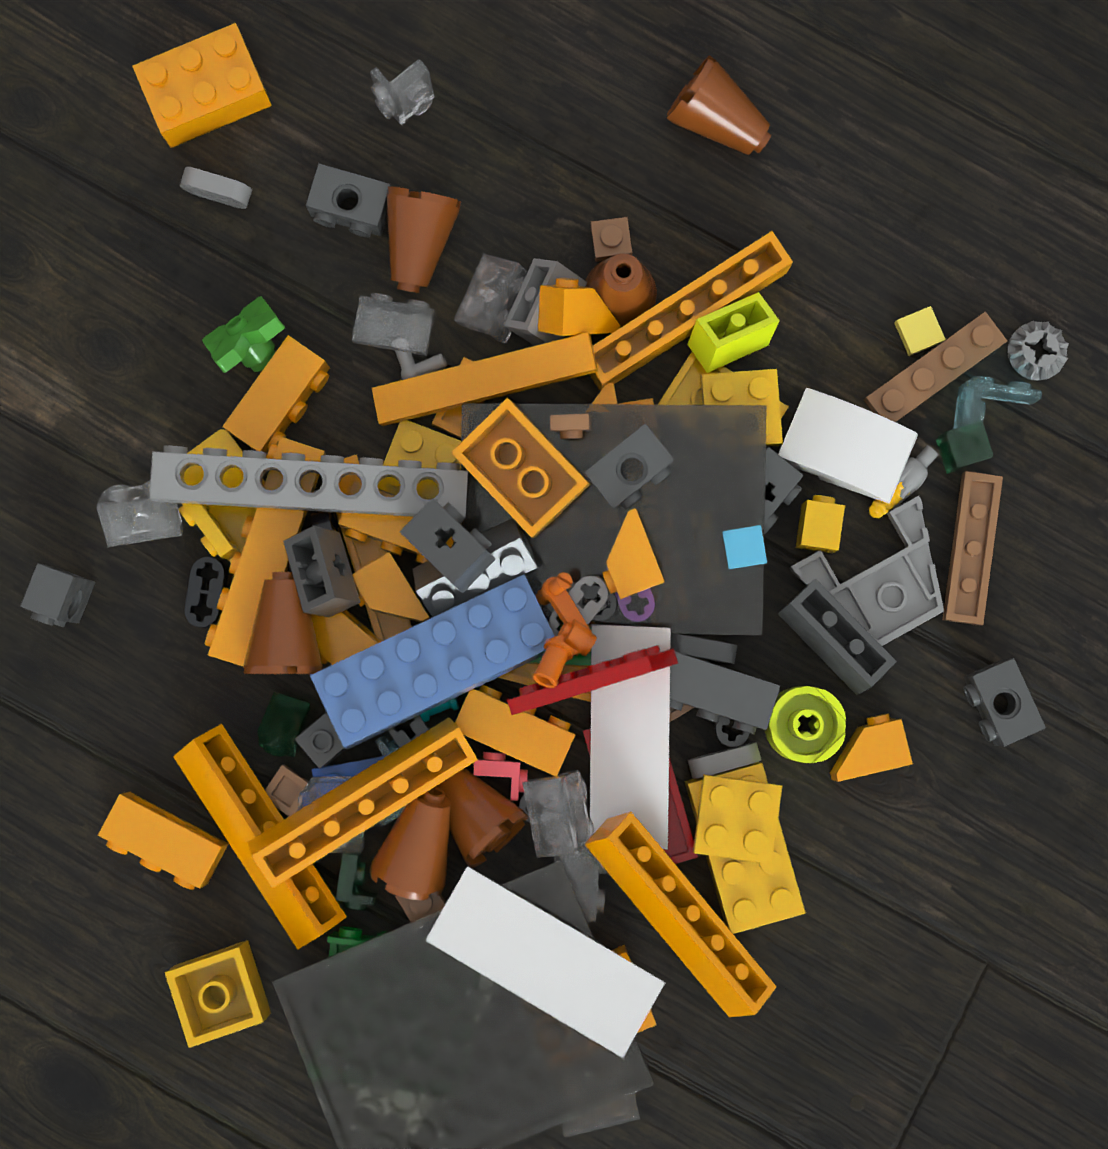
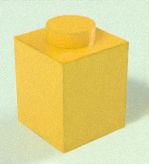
M813 495L812 500H806L802 503L795 548L812 551L821 550L825 553L838 551L845 505L835 504V498L822 495Z

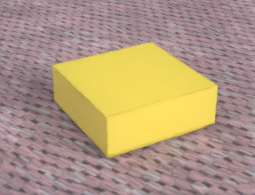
M931 306L900 318L894 323L908 356L936 346L946 340Z

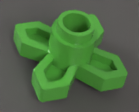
M259 296L244 307L240 315L231 319L226 325L216 328L204 337L202 341L223 373L229 371L239 362H242L247 368L250 367L254 372H259L265 368L276 352L274 350L275 344L271 338L285 327L263 297Z

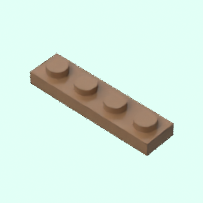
M985 311L871 393L864 401L873 413L897 422L1005 344L1007 339Z
M969 471L962 473L942 618L944 621L978 626L984 624L1002 476Z

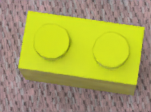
M758 292L696 319L687 345L705 371L709 373L767 347L780 320Z

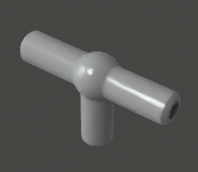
M399 338L393 342V347L402 369V380L436 372L447 366L446 359L442 354L415 364L407 340Z

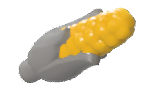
M927 445L916 458H908L890 504L875 499L869 507V514L873 518H881L889 510L897 508L923 484L928 475L926 468L938 456V453Z

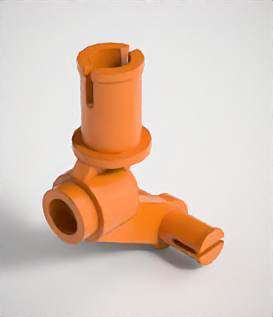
M565 572L558 574L557 577L548 578L542 584L541 590L536 594L538 603L541 605H548L550 603L563 622L558 636L546 640L544 644L546 651L536 672L532 676L538 684L547 688L556 687L558 678L567 660H571L574 655L579 653L586 656L597 639V636L591 633L592 630L585 622L566 590L571 587L572 578Z

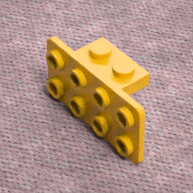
M220 429L187 453L203 455V448H218L227 450V456L242 457L243 451L228 431ZM198 465L190 466L184 473V480L190 486L199 484L204 477V471ZM239 468L228 469L223 476L224 485L228 488L238 487L244 478L243 471ZM182 503L183 506L178 508L190 526L193 527L197 524L205 536L200 540L213 557L219 554L221 558L229 560L230 563L236 551L242 553L246 538L241 537L245 520L248 515L254 517L257 509L255 507Z

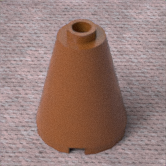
M708 55L693 74L694 77L688 85H685L669 109L666 118L673 124L746 155L752 153L753 150L760 153L771 138V134L767 132L770 123L720 63Z
M388 186L387 214L391 280L398 282L397 289L419 293L420 286L428 287L459 214L461 201L423 191H410L409 193V189Z
M617 254L602 261L591 270L585 280L587 282L585 287L596 290L620 324V328L655 306L657 289L653 276L639 260L630 254Z
M272 572V579L264 580L245 657L244 674H314L322 670V662L311 614L303 613L292 572Z
M466 768L435 786L442 789L446 793L445 796L451 801L449 831L465 862L471 868L487 860L483 855L486 851L491 852L494 850L497 853L506 846L525 826L523 821L529 819L524 810L479 777L473 775Z
M434 787L406 804L373 858L369 870L371 878L377 882L379 877L386 882V891L414 900H428L430 893L437 892V897L442 894L446 884L451 801L445 796L446 793L442 789Z

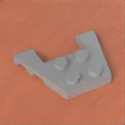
M919 496L887 513L905 548L847 581L839 583L821 550L789 567L791 572L806 586L816 578L881 646L944 612L935 564L932 563L928 543L930 541L928 529L925 528L922 514V500Z

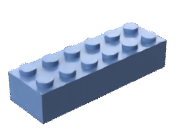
M523 574L310 675L343 747L348 750L543 656L546 651L544 649L546 640L555 636Z

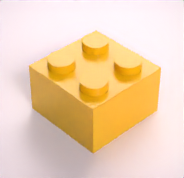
M248 940L176 964L165 972L189 1048L262 1023L271 1014Z

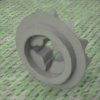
M1033 320L1019 327L1011 336L1008 344L1009 361L1015 371L1021 376L1031 380H1045L1060 372L1068 360L1067 348L1069 343L1065 342L1062 330L1051 326L1049 321L1035 322ZM1043 338V349L1047 350L1050 354L1042 355L1035 363V351L1030 349L1028 345H1035Z

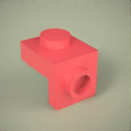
M483 752V759L477 758L478 760L474 762L473 775L512 778L511 801L519 800V792L527 793L528 770L521 769V761L506 760V754L500 752Z

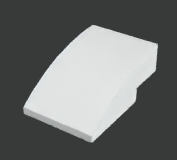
M806 387L778 455L794 468L814 474L822 481L890 504L918 434L869 410Z

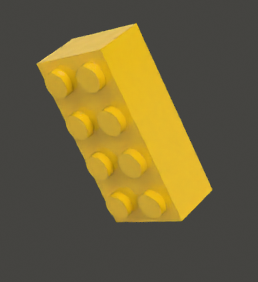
M761 762L713 774V776L768 783ZM703 777L684 781L696 824ZM779 819L772 864L706 855L725 925L733 934L805 914Z

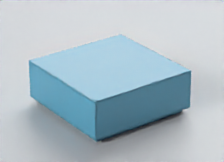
M761 525L722 531L728 569L767 563Z

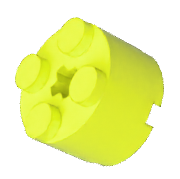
M812 686L788 688L777 695L765 734L772 748L789 760L800 763L822 762L833 756L844 742L846 734L845 711L838 699L824 689ZM799 717H811L812 720L808 724L811 728L810 732L798 731L800 726Z

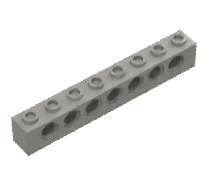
M164 446L163 452H152L150 499L155 502L414 517L430 501L421 498L417 493L416 487L422 480L430 479L439 488V493L434 499L442 507L449 502L460 514L466 517L468 471L460 470V464L440 462L437 463V469L421 468L422 462L399 460L398 466H383V459L360 458L359 464L344 463V457L322 455L321 462L305 461V455L298 453H282V459H267L266 452L251 450L243 451L242 457L227 456V450L218 448H203V455L187 454L188 448L182 446ZM193 465L201 466L204 471L202 481L194 486L187 485L184 480L185 471ZM230 468H239L243 471L244 478L238 487L228 488L224 485L223 476ZM270 470H277L283 475V483L276 490H267L262 485L264 474ZM310 472L318 473L323 480L321 488L313 493H308L301 488L303 476ZM346 475H355L362 482L361 489L354 495H346L339 488L341 479ZM393 477L398 480L401 489L396 496L385 497L380 494L378 484L383 478Z

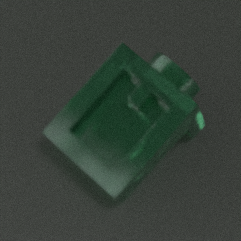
M982 422L947 431L936 438L947 474L993 456Z
M274 692L257 731L259 746L273 756L282 757L285 754L294 757L297 751L295 739L301 733L310 711V703Z
M346 850L342 854L336 900L344 901V907L348 909L367 910V905H375L378 893L356 890V885L363 886L366 863L360 862L361 852Z

